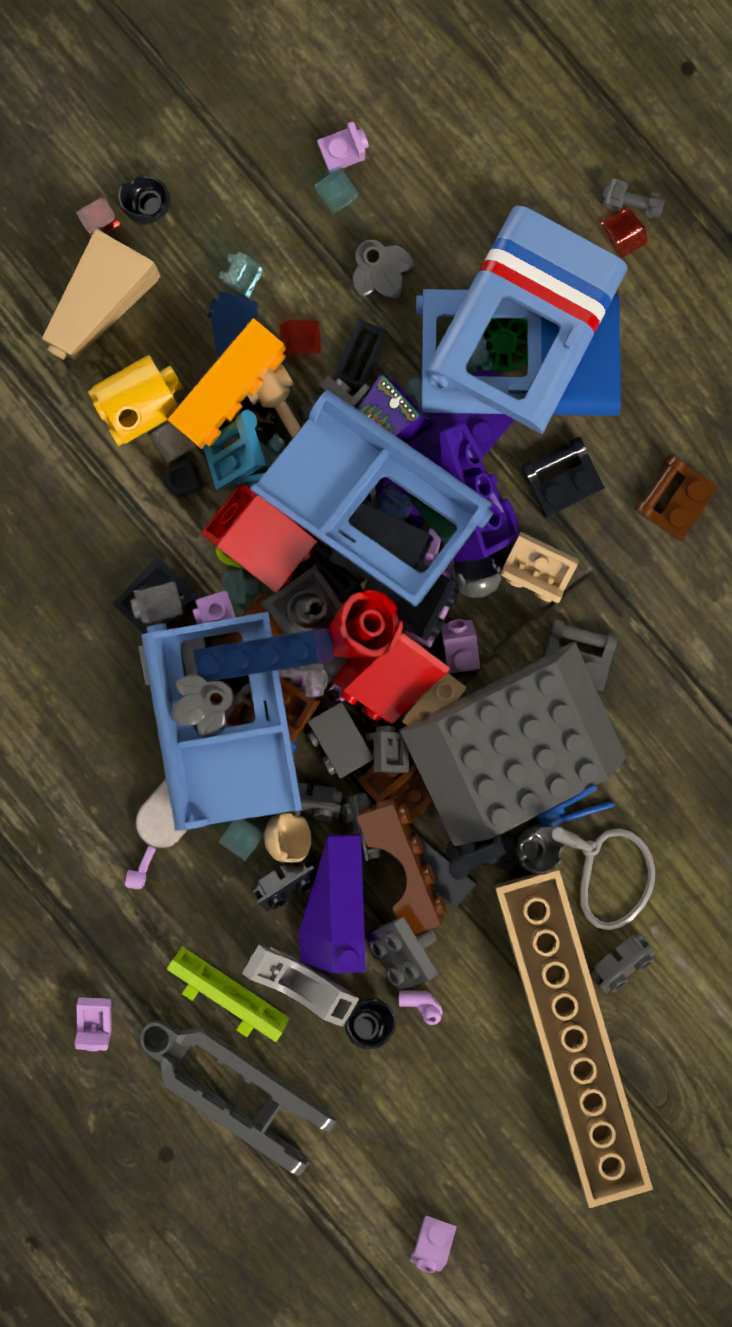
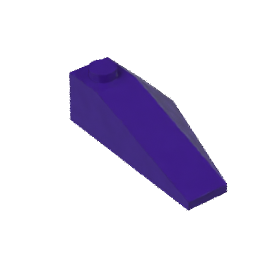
M462 423L441 432L442 469L490 501L492 505L489 510L494 512L483 529L478 526L475 528L454 556V563L485 558L517 540L520 530L513 507L508 498L502 499L495 486L498 484L494 473L488 474L483 466V454L466 424ZM444 517L445 534L447 541H449L457 531V527Z
M361 834L327 836L315 881L299 928L300 962L331 973L366 972Z

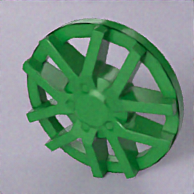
M491 318V320L495 321L499 330L494 333L487 325L485 331L489 334L490 338L479 340L475 348L477 358L486 367L496 372L509 373L521 368L528 362V351L524 354L515 348L517 344L528 347V341L518 339L525 330L527 331L526 320L512 318L506 328H504L499 318ZM515 321H518L522 324V327L514 333L510 328ZM491 343L492 349L481 352L479 345ZM496 353L495 364L490 363L485 358ZM511 354L521 358L522 360L517 364L512 365ZM500 355L507 356V367L499 366Z

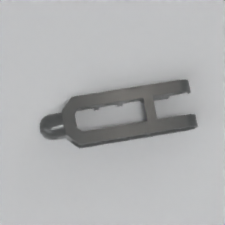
M153 1021L148 1023L142 1030L140 1035L142 1049L160 1062L164 1087L297 1176L302 1175L310 1163L309 1158L290 1143L267 1129L280 1108H285L303 1121L307 1119L324 1130L327 1135L338 1121L333 1114L204 1026L179 1032L165 1022ZM191 1045L194 1047L198 1045L216 1057L217 1063L220 1065L226 1064L244 1076L245 1082L248 1084L252 1082L270 1094V1097L255 1119L182 1071L180 1061Z

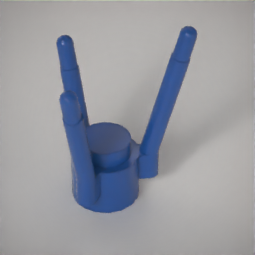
M591 785L580 794L537 816L542 825L552 824L553 827H556L563 822L614 807L615 803L609 801L562 815L565 813L563 808L597 790L596 785Z

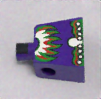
M383 374L378 378L358 408L360 412L406 444L434 423L395 380Z

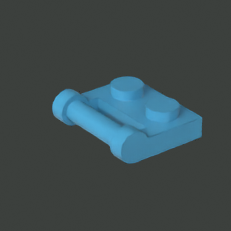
M244 410L239 413L235 421L220 430L222 431L220 436L210 447L206 444L203 447L216 490H226L266 465L255 431L257 418L250 410ZM240 434L239 440L221 451L223 443Z

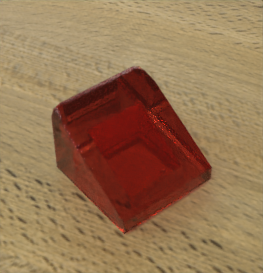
M104 196L76 212L90 237H92L96 229L105 234L120 225L119 220Z
M630 208L601 223L621 258L648 243L646 228Z
M289 320L280 324V340L286 348L283 354L285 356L320 354L319 321Z

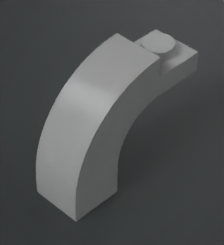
M258 945L242 973L252 981L288 995L306 1006L323 1020L341 1027L344 1026L359 1000L357 996L323 973L273 947L269 949Z

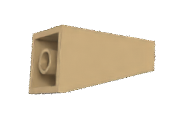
M96 229L42 337L44 342L49 345L47 351L62 360L66 356L76 360L159 280L160 274L155 263Z

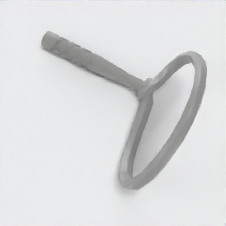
M555 828L553 830L552 837L554 840L572 848L582 849L585 855L580 884V907L586 919L595 927L605 930L621 928L631 922L646 906L655 884L653 857L643 840L633 832L620 828L605 830L595 841H584L578 835L562 828ZM622 836L636 843L642 851L648 868V880L640 901L629 914L617 921L607 923L600 921L592 914L588 905V886L593 858L600 851L602 842L609 837Z

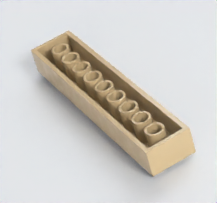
M554 867L539 874L532 873L493 885L588 1207H596L653 1190L560 870Z

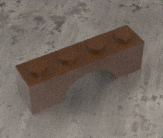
M397 796L362 808L356 818L368 847L380 848L392 853L402 863L406 872V890L397 897L392 907L396 918L404 917L414 934L441 926L445 916L444 913L447 912L446 904L442 895H437L433 886L435 877L430 865H425L422 859L423 846L419 836L412 834L409 826L411 816L406 804L401 805Z

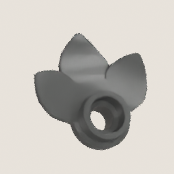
M366 240L357 247L355 252V260L358 266L352 276L353 286L362 298L368 296L374 289L386 297L399 298L402 291V276L400 273L414 267L413 259L409 253L399 246L385 247L377 240ZM370 250H374L377 253V259L373 263L367 259V253Z
M187 675L175 682L176 688L183 697L175 704L171 719L181 725L197 724L201 738H208L217 733L225 722L224 711L230 707L233 701V692L230 686L221 680L208 682L199 675ZM219 693L222 696V700L214 702L210 699V695Z

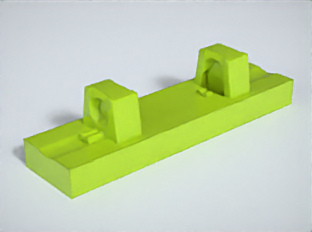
M183 946L167 968L168 971L188 983L182 995L193 1001L200 991L242 1019L236 1031L245 1037H248L252 1029L255 1028L277 1042L290 1020L288 1016Z

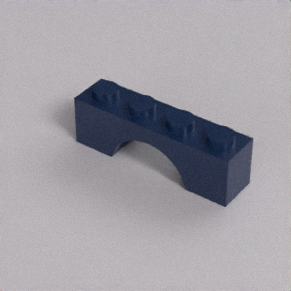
M329 628L193 650L197 675L207 681L335 661Z

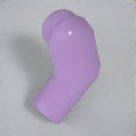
M399 990V1007H416L423 1015L424 1021L429 1025H435L440 1022L443 1013L442 1007L430 992L423 990Z

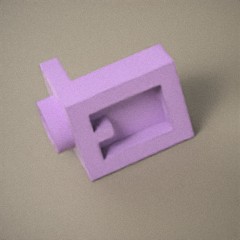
M353 121L347 123V129L317 140L329 174L365 160V148L369 147L363 129L357 130Z

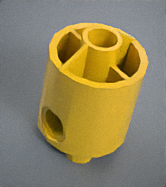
M147 355L92 386L88 394L101 419L105 420L115 442L120 446L124 443L127 444L167 421L179 406L173 395L182 390L183 386L171 365L159 371L150 355Z

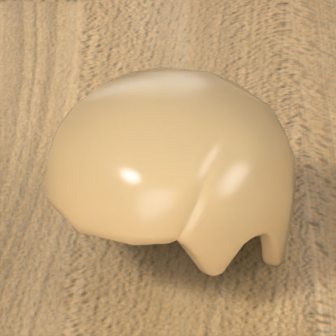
M278 813L272 816L266 824L263 835L265 849L275 860L280 862H300L309 854L312 844L311 830L304 817L293 816L292 813Z

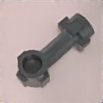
M610 179L609 184L605 186L602 195L605 208L621 211L624 204L645 210L644 217L660 218L665 199L659 197L660 194L652 192L648 198L627 192L628 183L618 179Z

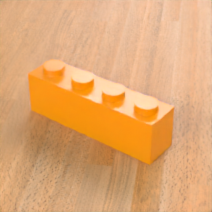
M253 318L167 420L200 449L205 444L210 447L220 436L222 431L219 428L226 419L232 421L242 410L243 406L240 404L248 394L253 396L264 383V380L261 378L269 369L274 371L286 357L283 354L286 350L284 343Z

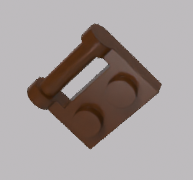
M669 455L664 462L665 468L643 501H638L634 510L681 542L718 486L685 465L677 457ZM677 473L684 479L661 514H659L653 508Z

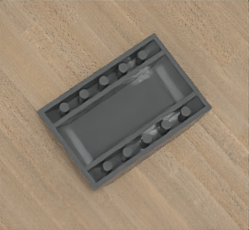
M575 642L399 730L454 846L492 839L580 794L589 786L597 785L607 780L627 758Z

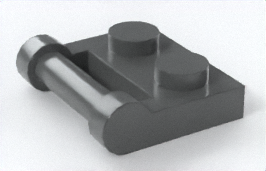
M555 618L544 657L562 648L558 646L561 637L603 648L601 657L580 652L596 690L603 692L613 653L617 645L618 635L612 633L603 635L566 625L564 620Z

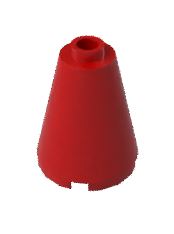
M367 590L350 596L328 626L334 657L373 658L383 656L393 650L401 639L403 628L402 620L399 621L396 614L398 609L394 602L385 594L374 590Z

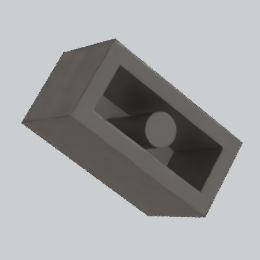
M342 702L308 721L310 728L306 732L315 747L321 744L327 756L322 758L331 776L337 773L339 778H342L374 760L372 753Z

